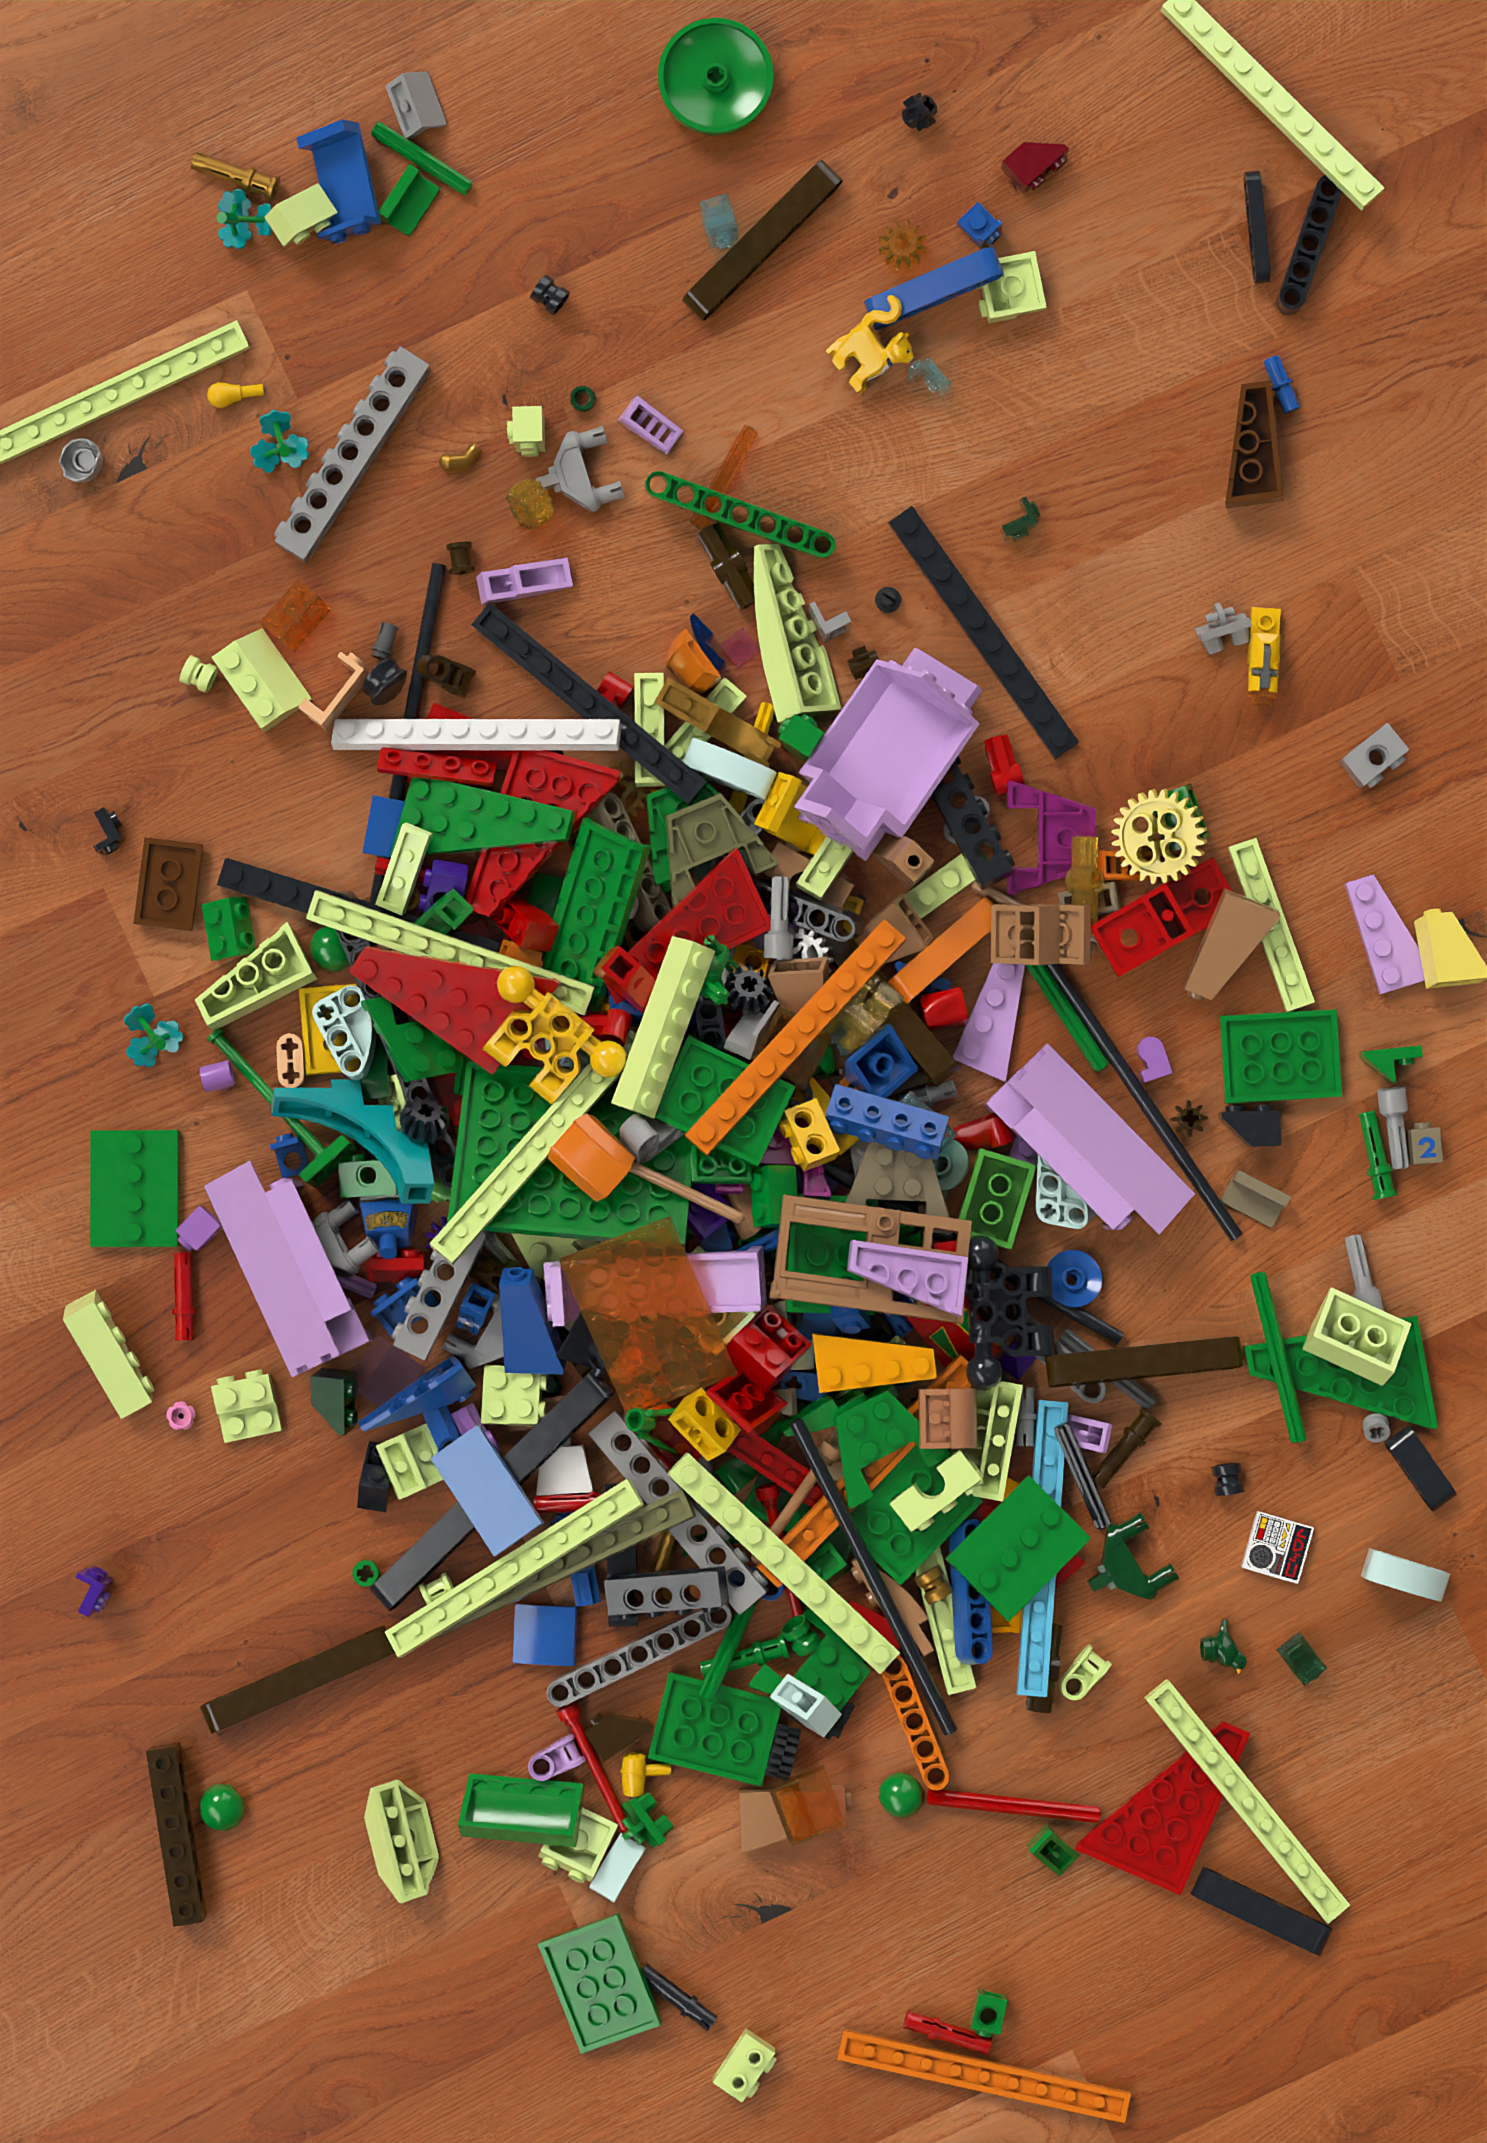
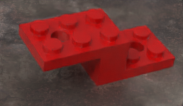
M1213 857L1190 869L1191 873L1188 875H1180L1181 879L1177 881L1173 879L1167 884L1164 883L1090 926L1091 933L1117 978L1208 927L1224 888L1232 891ZM1197 889H1205L1209 893L1210 899L1207 904L1199 905L1194 901V892ZM1130 929L1136 933L1137 942L1133 946H1126L1122 943L1121 934L1124 930Z

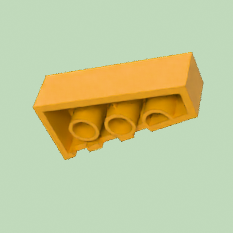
M812 1333L819 1393L937 1378L932 1347Z

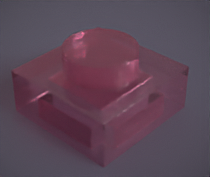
M743 627L720 644L722 650L737 669L761 652Z

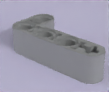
M639 1113L629 1117L619 1130L620 1142L635 1156L636 1162L641 1165L651 1160L685 1134L653 1118H643Z

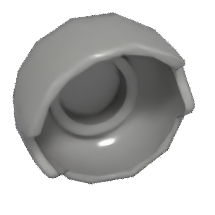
M80 438L71 440L63 448L58 462L66 479L77 483L90 482L99 476L103 468V455L95 442Z

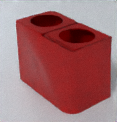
M961 986L920 997L919 1008L922 1022L931 1032L966 1026L968 1015Z
M657 1416V1422L666 1421L673 1429L671 1438L664 1441V1443L672 1448L678 1443L687 1444L692 1450V1457L698 1462L701 1454L668 1420L670 1416ZM652 1430L648 1432V1434L651 1436H653ZM645 1440L669 1469L677 1463L673 1460L671 1453Z

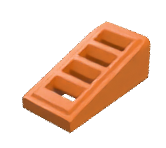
M1100 850L1095 852L1094 882L1140 881V872L1138 871L1133 875L1128 874V865L1121 866L1125 857L1115 856L1118 851ZM1141 851L1144 859L1152 860L1153 851ZM1106 859H1108V874H1106ZM1116 859H1120V874H1116ZM1148 876L1144 881H1151L1150 876Z

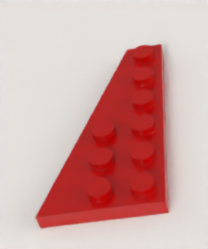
M735 847L627 952L655 980L659 974L672 936L694 941L707 947L704 944L705 938L712 943L707 936L714 935L720 944H724L728 949H731L770 930V917L738 848ZM605 982L615 1004L625 1000Z

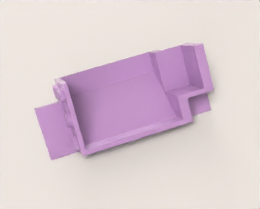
M917 648L912 650L902 666L893 660L885 662L876 659L799 771V774L810 785L794 806L801 812L798 818L806 824L810 823L817 826L822 831V834L841 846L845 844L865 861L869 858L885 833L902 838L980 723L971 716L973 711L970 708L983 690L975 683Z
M1048 1043L983 1105L990 1113L995 1112L1018 1137H1022L1105 1222L1102 1225L1105 1230H1121L1132 1220L1133 1217L1130 1213L1135 1210L1160 1235L1195 1195L1180 1177Z
M248 1161L206 1184L204 1188L290 1375L294 1377L374 1340L370 1329L364 1330L350 1298H346L298 1194L297 1189L303 1187L302 1182L295 1181L292 1178H283L270 1184L271 1190L266 1192L252 1162Z

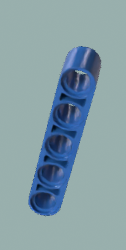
M987 247L865 300L864 304L868 313L873 310L889 312L891 307L887 297L893 295L900 300L902 305L900 317L895 322L889 324L875 322L873 328L874 330H879L1003 277L1004 272L995 248Z
M964 1520L949 1536V1553L966 1538V1527L970 1534L981 1523L979 1520ZM950 1564L956 1657L959 1662L966 1665L987 1663L993 1651L990 1604ZM969 1587L972 1589L971 1597L969 1596ZM971 1616H972L973 1619H974V1625H973V1627L971 1626V1623H970ZM973 1645L976 1650L975 1656L972 1654Z

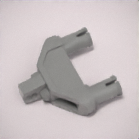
M603 425L579 434L577 431L567 432L554 460V466L548 468L549 474L535 478L539 492L554 488L555 494L562 492L564 496L590 512L598 511L601 508L600 505L625 499L620 480L596 489L594 486L591 487L581 455L584 453L583 450L608 443Z
M347 1198L331 1212H322L312 1222L336 1276L347 1278L359 1272V1265L380 1251L377 1244L369 1236L350 1251L344 1243L339 1232L340 1226L354 1215L360 1213L358 1207L350 1198Z
M479 1281V1283L477 1284L478 1286L491 1291L490 1288L482 1284V1282ZM474 1295V1297L479 1301L487 1302V1300L480 1295ZM495 1295L491 1306L494 1315L477 1344L471 1345L451 1332L446 1340L454 1343L456 1347L448 1342H444L442 1346L443 1350L464 1360L463 1364L469 1369L504 1357L500 1296Z

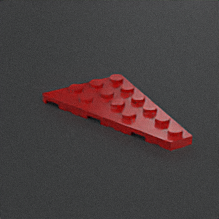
M514 750L500 794L576 812L571 830L572 833L582 822V819L586 818L619 783L624 773L548 750ZM563 842L536 845L523 844L516 845V847H494L488 850H481L465 899L474 908L472 912L493 918Z
M366 946L348 971L492 1075L500 1063L482 1048L512 1011L533 1010L524 1002L512 1003L505 1000L499 994L497 979L504 969L485 968L468 965L463 962H450L446 959L423 955L415 956L399 951H386L381 948ZM533 976L534 988L543 996L547 992L552 994L560 983L556 978L549 979ZM521 1019L513 1021L514 1028L519 1032H524L528 1027L527 1023Z
M1222 1720L1210 1732L1237 1764L1250 1736V1732ZM1186 1750L1076 1843L1075 1850L1181 1896L1223 1795Z

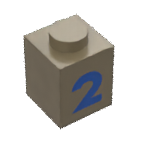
M1432 1122L1414 1123V1129L1406 1130L1409 1165L1443 1162L1440 1127L1432 1128Z

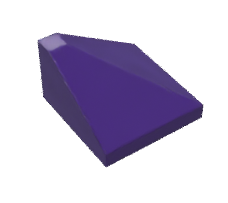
M1013 1340L1008 1348L1014 1349L1018 1343ZM1004 1353L998 1358L1002 1368L1018 1381L1036 1359L1035 1356L1011 1357L1006 1356Z

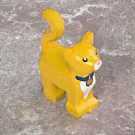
M890 295L887 297L891 307L889 312L873 310L867 313L849 334L838 338L826 350L833 357L832 362L840 371H843L848 366L847 361L850 358L855 357L862 366L852 376L849 383L860 394L867 391L866 383L886 373L894 363L902 362L908 364L914 358L912 346L907 339L909 337L908 332L898 333L891 339L887 347L884 348L872 330L875 322L889 324L895 322L900 317L902 305L896 296Z

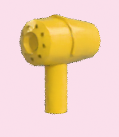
M638 1752L624 1754L622 1768L620 1769L622 1773L623 1794L630 1797L642 1796L644 1794L646 1776L671 1775V1765L669 1763L646 1764V1756Z

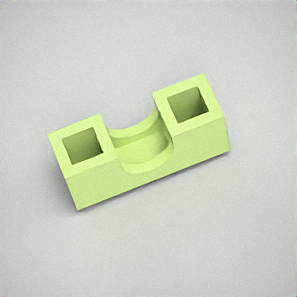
M963 1448L959 1449L937 1467L945 1481V1488L942 1493L935 1496L927 1495L915 1483L891 1501L890 1505L911 1532L917 1527L920 1531H923L934 1522L933 1515L940 1510L945 1514L958 1504L955 1500L964 1492L969 1496L982 1486L979 1480L982 1479L983 1474Z

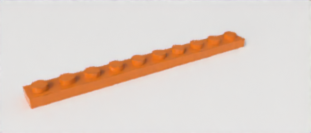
M884 919L685 1134V1137L708 1156L905 943L906 938Z
M959 1354L926 1389L971 1388L972 1386L966 1376V1368L969 1362ZM919 1397L907 1408L918 1421ZM914 1441L861 1469L871 1491L915 1446ZM842 1476L835 1485L849 1513H851L857 1506L852 1509L848 1508ZM825 1496L781 1540L803 1562L839 1525ZM761 1562L756 1566L777 1588L783 1584Z
M843 2029L837 2060L1121 2123L1126 2121L1131 2093L1124 2090Z

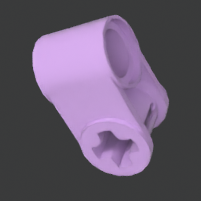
M573 1734L555 1741L550 1746L531 1756L528 1770L532 1778L544 1781L586 1761L585 1757L580 1755L573 1741L575 1738ZM564 1747L567 1748L571 1758L568 1757ZM537 1759H545L549 1762L550 1768L546 1773L540 1774L534 1770L533 1764Z

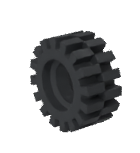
M778 1724L766 1766V1776L788 1781L799 1744L800 1729Z

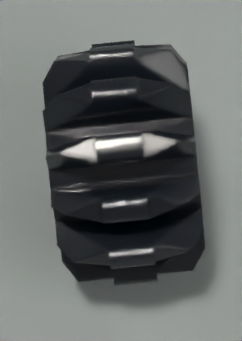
M750 965L747 971H744L738 966L735 973L730 972L727 975V982L723 984V987L730 994L727 1000L728 1003H733L731 1007L733 1012L740 1008L743 1009L742 1014L744 1016L747 1015L748 1010L757 1015L760 1007L766 1008L768 1006V999L772 997L773 990L769 987L771 985L769 978H762L764 974L763 969L753 972V967Z
M416 1096L413 1101H407L399 1118L402 1134L408 1135L410 1141L419 1140L421 1145L424 1141L434 1144L437 1139L443 1140L450 1124L447 1107L441 1106L440 1099L431 1101L429 1096L425 1100Z

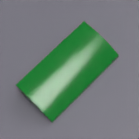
M469 1773L458 1821L461 1837L576 1847L581 1821L584 1784Z

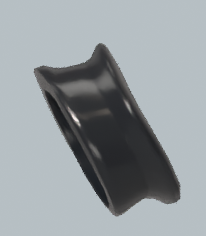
M393 658L386 659L375 666L363 683V691L371 698L372 704L376 706L383 705L393 700L400 693L406 682L407 670L401 669Z

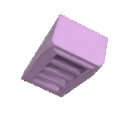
M639 396L631 400L617 420L666 455L683 433L681 428ZM639 408L642 412L634 422L631 420V417ZM649 415L652 419L643 429L640 425ZM657 422L661 423L662 425L658 431L652 436L650 432ZM668 428L672 432L669 434L664 443H662L659 441V439Z

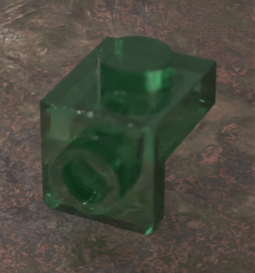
M1026 496L1021 498L1019 502L1025 516L1001 527L1000 531L1005 541L1011 538L1013 542L1019 541L1029 535L1028 530L1037 527V518L1040 517L1039 510L1035 502H1029Z
M1300 1632L1276 1649L1303 1685H1307L1309 1682L1317 1679L1327 1669Z

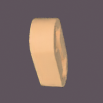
M284 1034L277 1041L276 1047L278 1079L282 1086L286 1088H298L304 1083L306 1076L303 1041L295 1034ZM292 1038L293 1043L298 1044V1049L293 1050V1059L289 1060L288 1051L283 1050L282 1047L288 1043V1039ZM289 1063H293L294 1072L300 1075L299 1078L294 1080V1084H290L288 1079H284V1074L289 1073Z

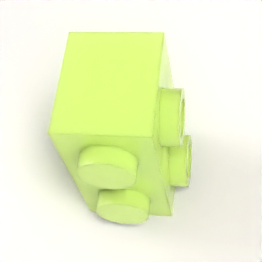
M319 183L276 204L264 218L282 245L286 246L292 242H295L296 245L302 243L311 236L310 233L313 231L318 233L326 230L332 225L330 220L338 212Z
M542 406L512 407L513 421H507L509 444H514L516 452H521V456L534 457L538 456L539 452H545V418Z
M745 2028L713 2076V2083L740 2102H743L746 2096L751 2098L760 2085L757 2080L764 2071L767 2074L776 2061V2058L773 2057L775 2047Z

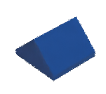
M886 1024L845 1061V1078L858 1091L887 1098L919 1068L891 1024Z

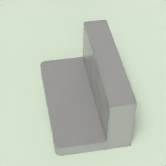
M428 72L402 73L385 85L402 133L406 139H413L426 129L442 128L447 124Z
M815 601L809 604V614L824 643L850 630L852 621L846 611L825 622Z
M774 1000L765 1014L759 1012L755 1015L751 1010H748L747 1015L741 1017L726 1039L724 1049L751 1060L772 1029L780 1002Z

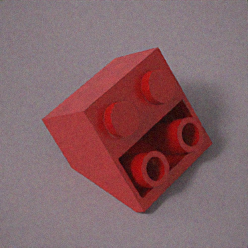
M769 1304L732 1337L723 1355L766 1394L784 1378L811 1347L812 1343Z

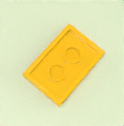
M358 984L299 988L306 1076L343 1073L320 1032L312 1012L314 1005L318 1001L346 986L358 987ZM352 994L347 999L348 1007H355L359 1004V994ZM326 1009L323 1011L325 1015L322 1017L330 1020L332 1018L330 1013L334 1011ZM340 1033L335 1037V1046L340 1047L346 1044L348 1039L346 1033ZM354 1058L349 1061L347 1067L349 1072H356L360 1068V1059Z

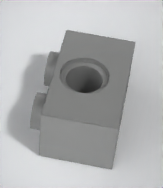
M1386 723L1342 758L1339 764L1359 789L1366 784L1371 788L1384 778L1381 775L1383 770L1389 766L1394 770L1406 760L1403 755L1409 751V748L1392 727ZM1370 751H1377L1382 755L1381 765H1373L1369 761Z

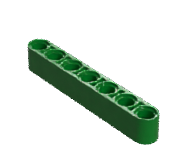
M662 471L652 472L645 480L644 488L648 496L814 558H826L835 550L836 542L834 537L830 533ZM660 477L665 481L666 488L663 492L655 493L650 488L652 478ZM681 487L691 489L693 493L691 502L683 503L678 499L677 492ZM715 497L719 500L720 509L717 513H710L706 510L705 501L707 498ZM742 507L747 511L748 516L744 523L734 521L732 517L734 508ZM763 517H769L774 521L775 528L773 532L765 533L760 529L759 524ZM796 527L801 531L802 539L799 543H792L788 540L787 531L789 528ZM824 537L827 539L829 549L826 553L816 551L814 547L816 538Z

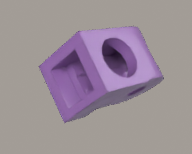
M1146 1037L1138 1043L1136 1053L1146 1067V1070L1139 1072L1142 1083L1172 1073L1164 1046L1159 1039Z

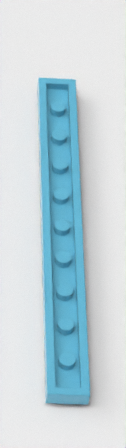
M1038 1400L1032 1479L1061 1507L1064 1453L1054 1428L1063 1422L1067 1423L1068 1402ZM1056 1575L1022 1608L1016 1695L1047 1697Z

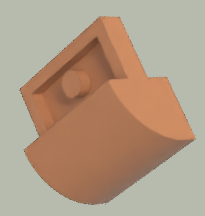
M918 1389L919 1448H977V1389Z

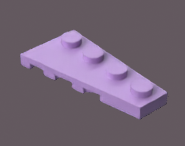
M1374 874L1345 883L1344 885L1379 995L1425 981L1419 948Z
M993 963L953 1055L955 1061L1006 1082L1025 965Z
M856 1240L850 1241L847 1271L957 1317L962 1316L968 1257Z

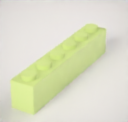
M672 936L613 1096L612 1104L650 1118L655 1117L713 959L714 950L694 941Z

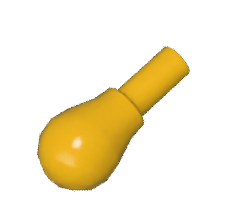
M217 382L212 384L207 392L208 401L217 408L227 407L235 402L242 401V398L264 395L262 384L240 386Z

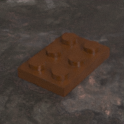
M144 837L133 924L193 932L203 844Z

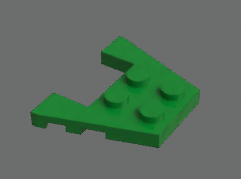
M709 783L691 805L719 793ZM668 787L646 796L655 887L670 881L665 816L690 806ZM742 847L738 848L740 853L744 851Z
M385 997L361 1001L364 1011H368L374 1022L373 1027L377 1034H381L389 1049L387 1051L405 1083L462 1071L463 1053L418 1021L396 1025L391 1002Z
M886 1389L834 1416L843 1470L842 1476L846 1491V1504L850 1509L874 1497L861 1469L914 1441L928 1468L951 1456L950 1451L946 1448H919V1421Z
M808 1607L803 1615L812 1626L825 1636L794 1675V1678L825 1696L840 1712L871 1671L861 1656ZM764 1664L747 1686L771 1695L783 1678Z

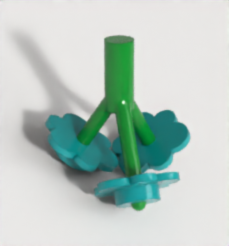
M235 189L232 193L230 191L223 193V199L218 203V209L221 212L217 214L216 220L218 223L226 224V227L218 231V236L226 248L233 246L235 249H243L246 246V240H250L252 237L251 232L248 230V223H255L260 236L271 235L272 228L264 218L271 210L270 204L259 205L258 214L255 217L248 216V209L252 203L246 198L243 190Z
M272 410L269 414H264L259 418L262 433H270L271 436L276 437L278 442L277 444L267 443L261 439L257 442V445H253L250 448V455L254 458V466L262 468L265 473L272 472L275 465L279 464L278 453L281 455V460L284 463H289L293 468H299L303 460L309 458V452L307 451L309 441L305 437L298 438L297 435L291 434L288 440H283V431L291 428V415L289 412Z
M149 1003L143 1004L141 1007H133L130 1013L123 1019L130 1031L137 1029L145 1030L149 1037L144 1036L140 1039L136 1037L131 1039L130 1046L126 1049V1055L130 1059H134L133 1062L137 1067L142 1065L148 1068L152 1067L156 1062L155 1056L158 1054V1050L164 1051L167 1049L169 1052H176L180 1047L179 1042L184 1039L183 1033L179 1032V1024L174 1020L167 1023L160 1021L156 1029H151L149 1025L150 1021L155 1018V1013Z

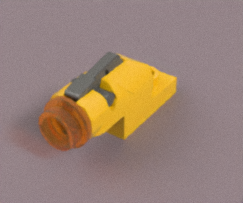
M1251 607L1250 610L1252 626L1249 627L1250 641L1248 642L1247 666H1249L1247 696L1250 697V704L1272 706L1274 699L1277 698L1281 609Z

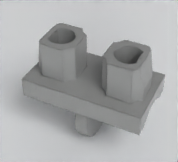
M1220 602L1213 604L1214 613L1205 615L1207 624L1194 628L1196 637L1202 641L1206 651L1209 654H1213L1224 649L1220 636L1226 634L1231 635L1232 643L1235 646L1248 643L1250 641L1248 627H1251L1252 623L1245 613L1235 615L1233 607L1223 609Z

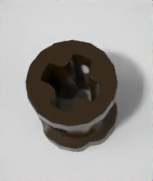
M455 542L446 545V549L450 551L452 568L449 569L450 575H465L475 572V567L472 566L470 557L472 542Z

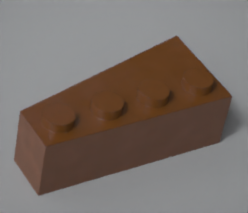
M1271 380L1241 384L1225 501L1226 508L1284 501Z

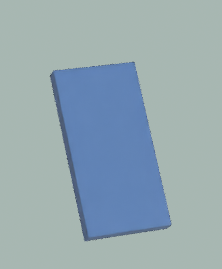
M476 1425L430 1458L493 1556L499 1555L544 1523L480 1425Z

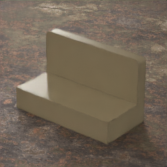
M1235 1170L1221 1198V1202L1268 1227H1273L1282 1208L1287 1206L1291 1197L1240 1170Z

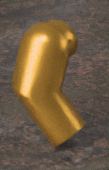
M470 443L462 455L443 454L439 459V465L445 472L450 474L465 473L480 456L482 450L473 443Z

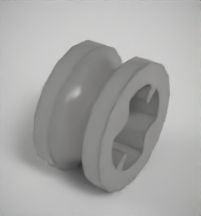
M1379 1413L1371 1414L1363 1420L1364 1436L1368 1441L1382 1442L1389 1437L1390 1427L1386 1416Z

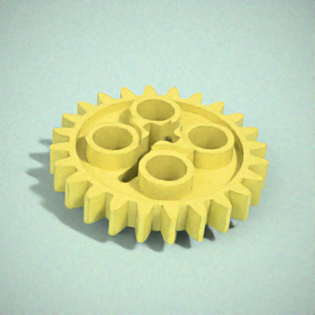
M1155 789L1149 790L1148 798L1141 792L1138 794L1139 803L1133 798L1129 799L1128 804L1131 809L1127 807L1120 808L1124 818L1117 817L1114 819L1120 825V828L1111 831V833L1119 836V839L1112 842V845L1120 846L1121 848L1115 856L1125 857L1121 866L1124 867L1130 864L1132 866L1130 875L1138 871L1141 872L1140 881H1144L1150 876L1151 884H1155L1158 882L1159 877H1161L1163 884L1169 883L1170 875L1177 881L1181 879L1179 871L1185 875L1191 873L1188 864L1194 867L1197 866L1199 863L1194 856H1202L1205 853L1198 846L1207 843V840L1200 838L1199 835L1207 831V828L1198 827L1197 824L1204 818L1203 816L1194 817L1193 814L1197 810V806L1189 809L1186 807L1189 798L1178 801L1179 792H1174L1170 798L1168 797L1167 789L1161 790L1159 796ZM1154 811L1158 812L1157 821L1155 816L1153 815ZM1167 813H1172L1176 816L1177 825L1175 828L1166 824L1165 816ZM1139 817L1146 818L1149 823V828L1146 832L1141 831L1137 826ZM1157 832L1164 834L1165 839L1161 841L1155 839L1154 834ZM1171 842H1177L1181 846L1182 853L1180 856H1174L1170 852ZM1143 846H1148L1152 849V860H1146L1142 856L1141 849ZM1161 850L1165 857V862L1160 860Z

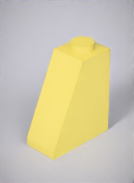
M1431 909L1424 911V916L1414 921L1426 989L1479 984L1487 980V966L1453 912L1441 913V909Z

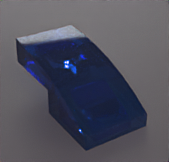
M693 613L689 618L694 639L720 673L726 667V662L708 645L714 638V633Z

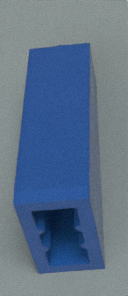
M521 1267L503 1268L499 1289L505 1373L563 1375L566 1360L556 1357L563 1343L556 1326H553V1321H547L546 1301L533 1269H523Z

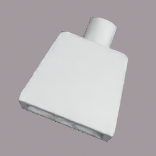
M570 1437L539 1468L537 1495L588 1493L593 1491L592 1478L583 1444L571 1445Z

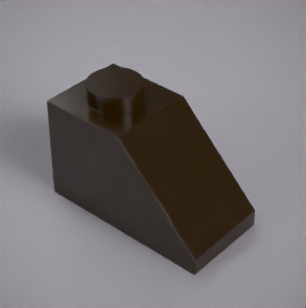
M599 1713L586 1722L589 1727L585 1729L584 1733L605 1762L651 1730L653 1724L648 1719L608 1713L603 1717Z

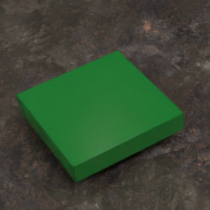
M691 1143L692 1184H751L752 1171L750 1164L717 1148L706 1156Z

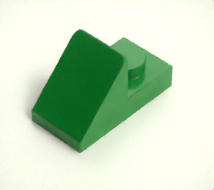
M1422 1045L1359 1052L1360 1059L1391 1084L1396 1083L1394 1060H1397L1398 1066L1415 1064V1058L1423 1057Z

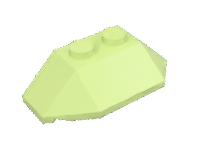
M1000 1381L993 1389L977 1391V1448H963L983 1474L982 1479L979 1480L982 1486L972 1493L975 1497L1003 1501L1023 1385ZM950 1449L951 1455H953L959 1449Z
M393 1780L370 1788L364 1819L378 1875L399 1903L427 1895L429 1884L439 1860V1854L425 1800L403 1785L400 1780Z

